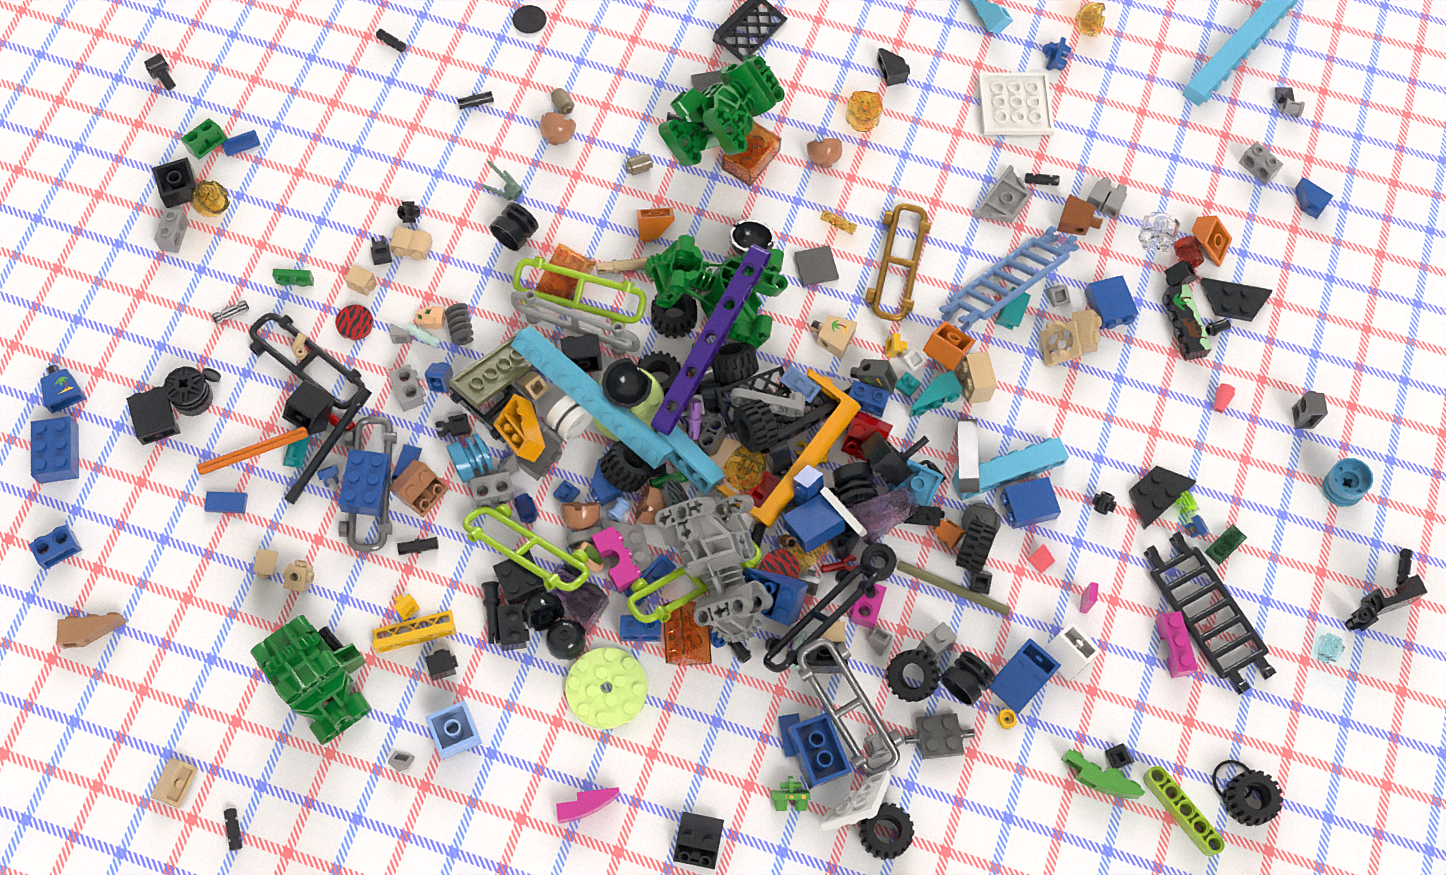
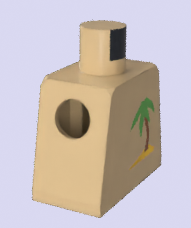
M828 315L824 324L814 320L810 330L818 333L817 344L842 359L856 331L858 322Z

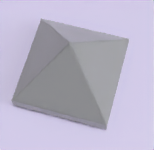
M395 751L388 760V764L398 772L408 769L415 756Z

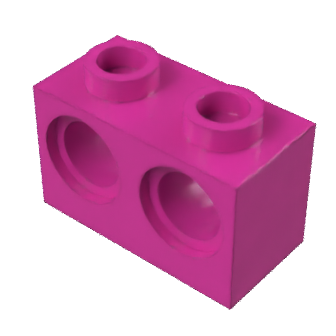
M874 584L875 591L873 594L875 597L868 598L864 594L856 604H853L849 611V615H852L850 622L873 629L887 587ZM859 610H866L869 615L861 616Z

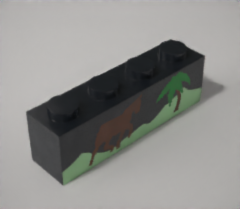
M1189 284L1167 288L1162 296V303L1167 308L1168 320L1172 322L1175 338L1178 339L1180 353L1184 356L1185 361L1207 357L1212 348Z

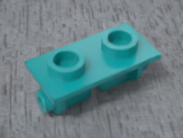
M308 434L307 438L288 444L283 466L302 468L311 435Z

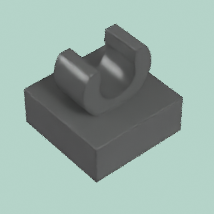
M808 569L807 574H800L799 581L808 584L806 594L815 596L820 578L815 577L816 571Z

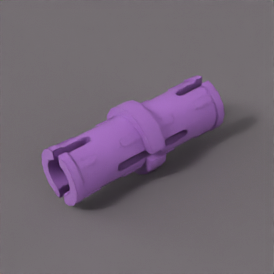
M692 399L689 401L690 409L689 416L687 417V422H689L688 437L692 439L693 436V440H697L700 437V423L703 421L701 417L702 401L698 400L697 402V399Z

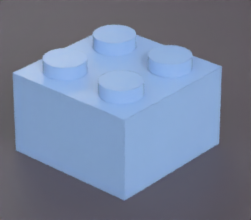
M465 700L425 717L443 760L482 744Z

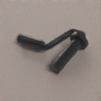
M924 435L907 451H901V455L908 461L911 456L929 442V439ZM929 460L918 462L921 465L927 464L929 469L944 475L933 462ZM945 476L943 477L941 483L947 479Z

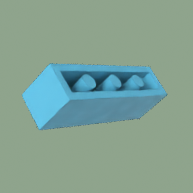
M677 425L669 436L659 431L657 432L662 439L674 448L668 460L705 496L716 489L717 485L721 484L727 474Z

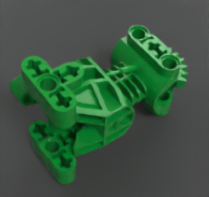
M750 54L743 56L741 64H731L720 69L719 74L723 82L716 83L701 93L693 88L688 92L682 91L670 103L680 119L682 118L681 122L676 119L662 122L659 125L658 131L682 166L688 167L700 163L702 159L700 151L721 146L723 151L729 156L745 152L747 149L745 138L754 129L753 117L769 111L777 102H781L784 99L785 92L783 88L779 86V82L771 71L770 66H766V61L761 56H750ZM702 122L705 127L701 129L697 123Z
M680 235L678 240H675L661 255L658 253L655 256L651 255L645 263V274H647V278H651V281L655 283L658 292L656 305L662 308H670L683 293H686L700 301L707 318L710 319L748 251H745L741 257H734V255L730 254L722 264H710L709 262H703L702 253L697 246H694L695 239L693 237ZM779 249L768 250L771 252V257L729 331L730 338L752 344L755 347V351L770 338L773 318L769 315L761 314L757 316L758 307L762 304V301L758 298L756 292L769 297H777L788 286L787 279L779 274L782 270L784 252ZM709 266L718 267L713 274H712L713 270H712L711 268L708 269L707 272H706V267H707V268H708ZM746 270L745 276H751L754 270ZM729 302L726 305V309H733L735 303Z
M304 615L297 616L289 624H285L265 638L263 642L254 646L250 651L257 665L274 686L280 698L296 714L315 720L309 728L321 745L333 740L366 716L372 709L361 692L358 691L352 695L350 693V683L353 682V679L349 674L366 663L353 643L332 652ZM330 697H333L335 699L328 703L325 707L321 705Z

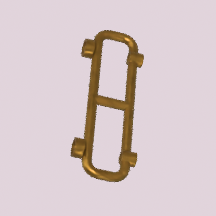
M908 203L897 205L893 212L887 210L885 212L883 225L890 227L875 289L868 287L865 302L872 303V311L877 317L893 322L902 321L907 316L908 311L913 309L914 300H911L920 254L925 233L929 234L931 223L928 222L927 212L922 207ZM903 210L915 212L921 216L912 261L891 256L899 215ZM889 263L910 268L899 314L883 312L879 308Z

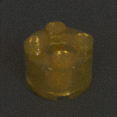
M854 91L847 104L846 122L848 125L850 124L854 130L859 132H869L875 126L877 127L883 109L880 95L870 91Z
M743 445L739 446L731 453L723 467L727 483L740 491L753 489L759 484L766 471V457L760 451L751 453Z

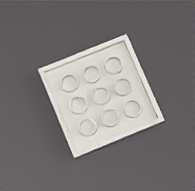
M979 72L978 82L984 135L1054 134L1048 72Z

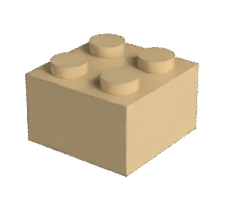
M989 352L966 354L964 361L961 363V369L958 371L959 380L963 381L964 398H967L968 404L990 401L997 387V382Z

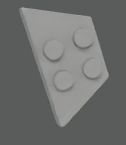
M1009 165L975 210L974 217L1012 223L1031 198L1032 193L1024 185L1021 177H1017L1012 165Z
M606 519L601 520L603 530L613 526L616 532L620 531L624 539L622 542L624 548L628 547L633 558L630 559L632 564H637L640 572L643 573L652 564L644 529ZM609 556L611 567H616L619 559L615 556Z

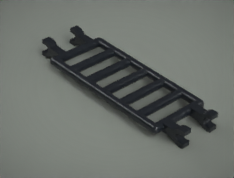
M1178 531L1172 535L1173 537L1169 541L1178 549L1180 555L1164 563L1154 545L1147 548V551L1143 553L1155 567L1150 571V576L1175 612L1181 611L1187 631L1220 679L1229 677L1234 684L1236 692L1240 695L1251 688L1238 673L1244 667L1255 662L1264 680L1277 673L1264 658L1269 653V650L1198 547L1190 549L1184 541L1183 535ZM1193 556L1196 557L1201 566L1165 584L1160 574ZM1205 572L1207 573L1212 583L1179 601L1176 600L1171 592L1172 590ZM1218 589L1224 599L1188 618L1182 609L1183 607ZM1229 605L1235 616L1200 635L1194 624ZM1238 623L1242 624L1247 633L1211 652L1205 643L1206 641ZM1253 640L1259 650L1226 669L1222 668L1217 661L1218 658Z

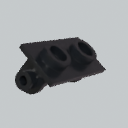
M903 504V523L940 526V519H943L945 516V512L937 506Z
M1367 602L1351 614L1352 618L1345 622V626L1348 630L1353 631L1359 628L1362 632L1379 620L1377 612Z

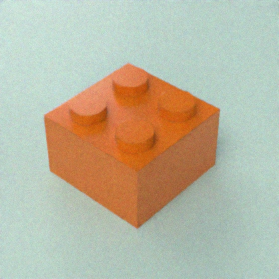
M944 321L931 334L922 351L928 357L942 363L945 368L954 371L964 360L966 354L970 352L976 340L947 321Z

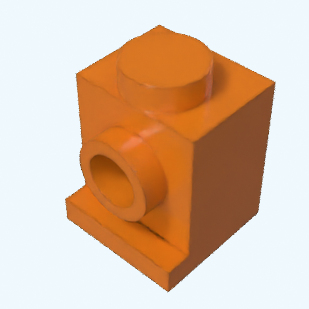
M948 518L940 520V526H933L934 533L938 535L937 538L945 544L949 543L947 546L949 549L955 548L966 532Z

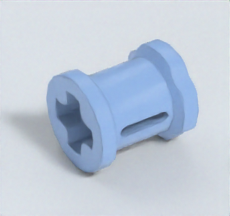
M617 497L613 507L606 511V515L613 521L620 523L621 517L626 510L631 508V505L623 498Z

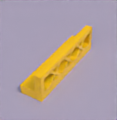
M452 610L372 629L374 639L372 642L374 650L377 654L457 634ZM449 616V622L437 624L440 618ZM423 622H427L431 625L429 627L417 630L419 625ZM407 627L411 630L410 632L397 635L401 628ZM387 632L391 635L390 637L378 639V634Z

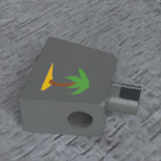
M863 359L859 367H852L850 371L851 378L859 379L861 383L889 391V395H893L898 378L889 360Z

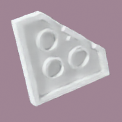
M888 770L868 777L864 781L865 785L858 791L854 789L842 799L843 803L835 810L833 808L829 809L824 814L820 823L823 832L837 830L841 826L853 825L859 820L871 819L876 816L892 777Z

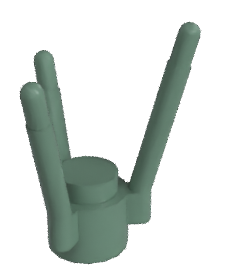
M488 160L487 163L507 183L504 187L505 193L485 184L482 187L505 197L508 201L511 198L513 200L518 199L523 192L522 187L516 183L506 170L502 173Z

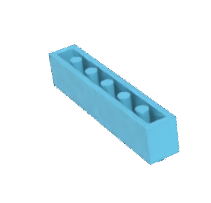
M1060 437L1055 439L1048 438L1041 444H1030L1024 450H1013L1007 456H996L987 463L979 462V492L959 493V470L955 472L952 483L962 501L1064 465L1069 455Z

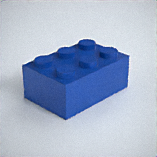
M71 416L31 421V476L39 484L79 478V425Z
M349 449L338 501L341 512L381 517L391 467L389 454Z
M828 713L792 725L786 730L809 790L847 776L852 772Z

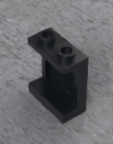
M163 386L154 387L150 391L135 393L131 397L126 398L136 437L142 445L181 433L175 421L170 400L164 393Z
M1418 574L1396 587L1397 595L1385 598L1381 589L1378 588L1361 600V606L1369 602L1371 607L1376 610L1378 616L1410 605L1427 594L1428 591Z

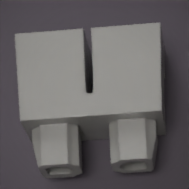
M1103 177L1101 181H1097L1086 202L1094 205L1095 211L1099 212L1107 198L1101 213L1116 220L1127 196V187L1122 184H1118L1117 188L1111 187L1112 181L1107 177Z

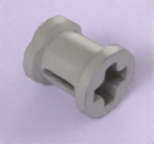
M1286 98L1282 113L1286 114L1287 112L1300 117L1303 113L1305 102L1301 101L1299 103Z
M879 733L869 735L864 739L871 751V759L888 754V750L884 748Z

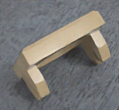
M1054 320V324L1047 323V330L1040 332L1044 360L1047 367L1082 356L1076 321L1072 320L1063 323L1062 321ZM1063 331L1070 332L1073 337L1065 338ZM1057 333L1058 339L1054 344L1049 345L1050 338ZM1061 340H1066V346L1063 349H1059L1058 343ZM1072 344L1071 349L1069 351H1066L1069 348V345ZM1058 350L1059 353H1050V351Z

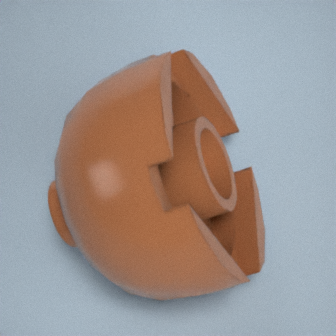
M554 112L545 113V116L542 115L540 121L541 135L551 145L557 146L558 144L568 142L573 137L576 129V123L571 118L568 121L563 119L564 115Z
M826 138L818 143L817 140L807 143V152L810 160L816 165H821V168L832 167V164L841 158L842 141L838 138Z
M648 485L642 493V496H644L642 501L638 503L635 520L641 524L655 525L657 512L667 507L662 497V491Z
M563 503L561 505L562 519L568 527L575 528V532L586 530L598 522L600 518V503Z

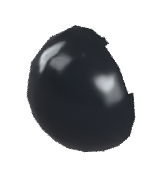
M740 220L733 224L729 231L731 247L740 256H743V253L748 251L753 244L767 251L772 249L775 244L776 235L773 229L768 224L759 220Z
M630 358L616 360L608 366L603 374L602 388L605 396L611 403L617 407L631 408L638 406L647 399L651 392L652 379L642 372Z

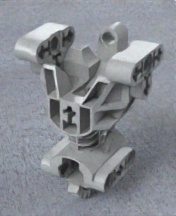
M748 494L733 495L714 502L711 497H696L658 511L655 516V522L660 527L664 544L679 549L682 564L687 574L694 578L706 577L705 581L708 584L707 588L710 594L697 601L696 611L694 612L695 623L699 626L712 625V633L718 632V638L724 637L725 641H732V643L753 637L752 633L758 632L756 626H762L759 619L765 618L761 611L769 609L773 604V598L766 591L763 584L758 581L745 583V576L742 573L743 569L740 566L741 563L751 560L755 552L749 529L741 514L752 510L754 506L753 498ZM759 597L762 600V605L759 604Z

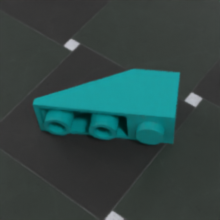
M953 371L937 376L911 407L909 417L915 415L919 417L925 414L927 410L932 408L936 410L943 406L944 403H953L960 398L963 388Z

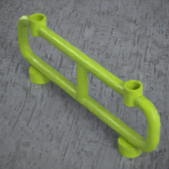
M535 256L534 259H522L515 267L512 284L516 291L525 293L528 290H532L520 285L523 267L532 266L578 279L573 301L532 290L538 298L612 319V325L620 322L623 324L624 329L626 323H637L644 315L647 298L641 289L634 287V282L626 280L623 283L546 263V258ZM585 282L637 295L639 297V304L636 314L631 317L580 303Z
M501 503L495 509L488 506L478 507L463 519V528L468 532L467 537L471 542L475 543L481 540L544 579V585L549 590L557 587L563 591H573L586 582L590 576V570L585 565L588 562V556L583 550L577 549L569 555L511 520L509 517L512 515V511L504 503ZM487 514L529 540L514 552L486 535L480 527H473L470 523L479 515ZM537 544L579 569L582 574L572 583H565L561 581L557 574L548 573L522 556Z
M753 540L754 556L751 560L741 563L742 572H745L746 567L755 569L754 565L760 562L762 558V551ZM683 566L649 585L643 578H639L631 585L634 593L628 598L627 607L639 622L651 623L659 619L660 622L664 623L670 619V612L708 592V584L704 583L699 577H691L686 573ZM684 574L697 587L695 590L666 606H658L649 615L642 614L635 605L637 600Z

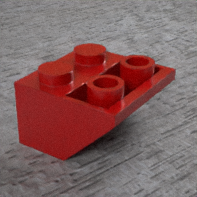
M858 411L853 418L841 451L868 462L863 456L865 452L861 445L877 431L888 440L893 425Z

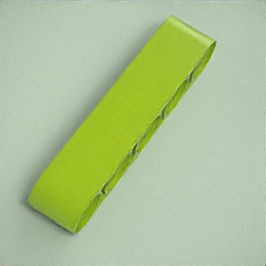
M1154 766L1146 771L1143 776L1146 786L1199 850L1206 856H1214L1222 852L1225 847L1223 838L1168 772L1161 766ZM1152 773L1158 775L1159 782L1153 780ZM1166 789L1173 793V799L1166 795ZM1180 806L1187 810V816L1180 812ZM1195 823L1200 825L1201 833H1198L1195 830ZM1209 840L1214 842L1216 846L1215 850H1212L1209 847Z

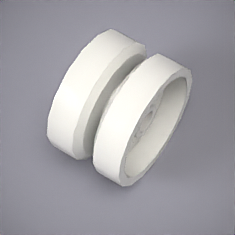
M566 395L550 410L546 417V423L552 429L558 430V435L564 441L569 442L580 436L592 423L594 417L569 395Z

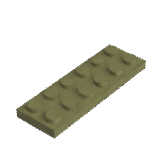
M529 324V325H528L527 327H525L524 329H526V328H528V327H533V326H532L531 324ZM517 334L450 379L449 385L476 409L535 367L510 346Z

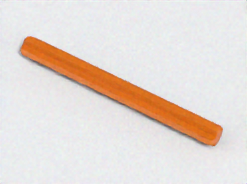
M300 427L197 465L198 472L204 475L308 437V431L305 427Z

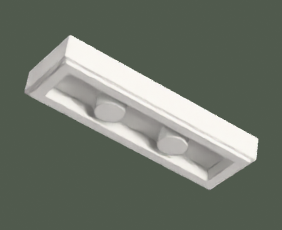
M824 487L820 491L822 495L861 537L866 535V529L827 487Z

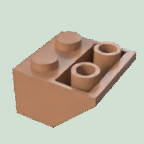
M413 460L388 489L406 506L421 517H424L449 488L425 463Z

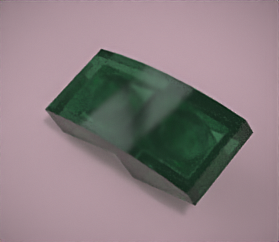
M1232 524L1205 553L1216 564L1220 565L1248 537Z

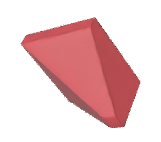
M1044 544L1027 559L1041 574L1055 562Z

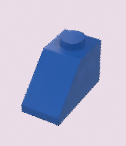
M1304 177L1301 178L1295 187L1301 210L1315 219L1320 216L1334 196Z
M445 362L431 363L425 371L429 390L449 394V381L453 377L451 365Z
M600 458L598 459L591 483L592 492L590 494L593 500L599 502L603 507L617 497L622 496V491L614 488L604 478V474L600 469L602 459Z

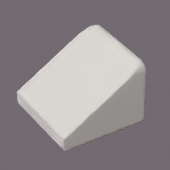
M918 346L910 347L899 356V359L911 372L916 371L927 362Z

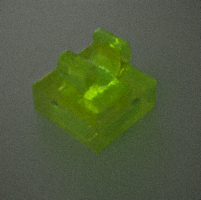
M1188 490L1181 493L1182 498L1175 501L1176 505L1180 503L1185 504V507L1180 510L1181 514H1185L1189 510L1193 513L1200 510L1193 495Z

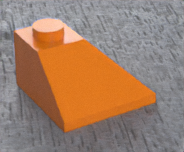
M673 207L637 210L639 240L652 242L654 239H658L675 220Z
M1217 215L1197 217L1191 231L1216 266L1220 267L1232 237Z

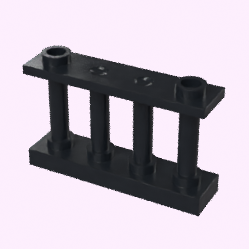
M510 384L501 391L504 393V397L484 415L451 386L448 387L451 394L449 397L454 403H460L490 431L489 434L496 441L499 439L503 444L506 442L490 420L507 405L514 394L527 399L521 392ZM532 403L533 408H534V412H535V414H536L535 405Z

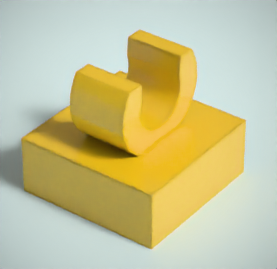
M893 333L885 340V357L893 358L896 354H902L903 349L907 350V342L901 341V334Z
M409 593L405 597L399 594L394 598L397 604L393 608L404 621L420 609Z

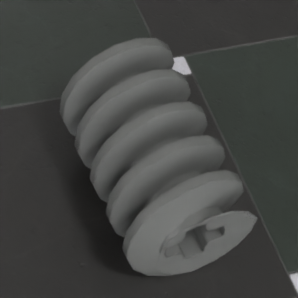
M466 303L453 304L445 311L451 342L455 345H466L474 341V338L471 337L474 332Z

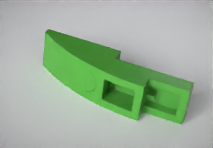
M1069 749L1061 758L1063 762L1078 771L1074 779L1093 790L1126 799H1138L1145 793L1137 782L1129 781L1123 777V773L1120 770L1109 767L1102 772L1100 766L1093 762L1089 763L1076 750L1072 751Z

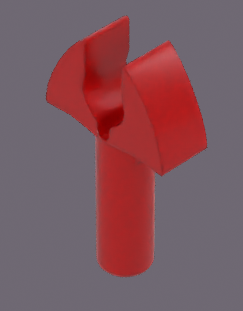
M849 555L848 558L842 559L841 562L822 565L821 572L827 573L840 569H846L851 572L859 565L849 566L846 564L847 562L856 561L857 557Z

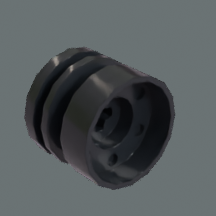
M510 202L506 209L501 212L502 216H498L490 224L489 228L493 236L502 245L512 251H519L527 242V238H530L536 232L539 225L527 209L517 203Z
M183 366L176 368L166 377L163 385L164 393L179 413L185 416L200 415L212 404V389L199 370Z
M849 463L836 468L832 472L834 486L838 489L836 495L846 508L862 507L878 499L879 494L876 490V483L872 482L874 480V473L870 463Z
M963 651L959 658L955 660V667L950 666L941 675V682L956 699L968 706H973L982 696L981 690L986 691L989 685L995 682L996 677L990 667L978 656L969 651Z

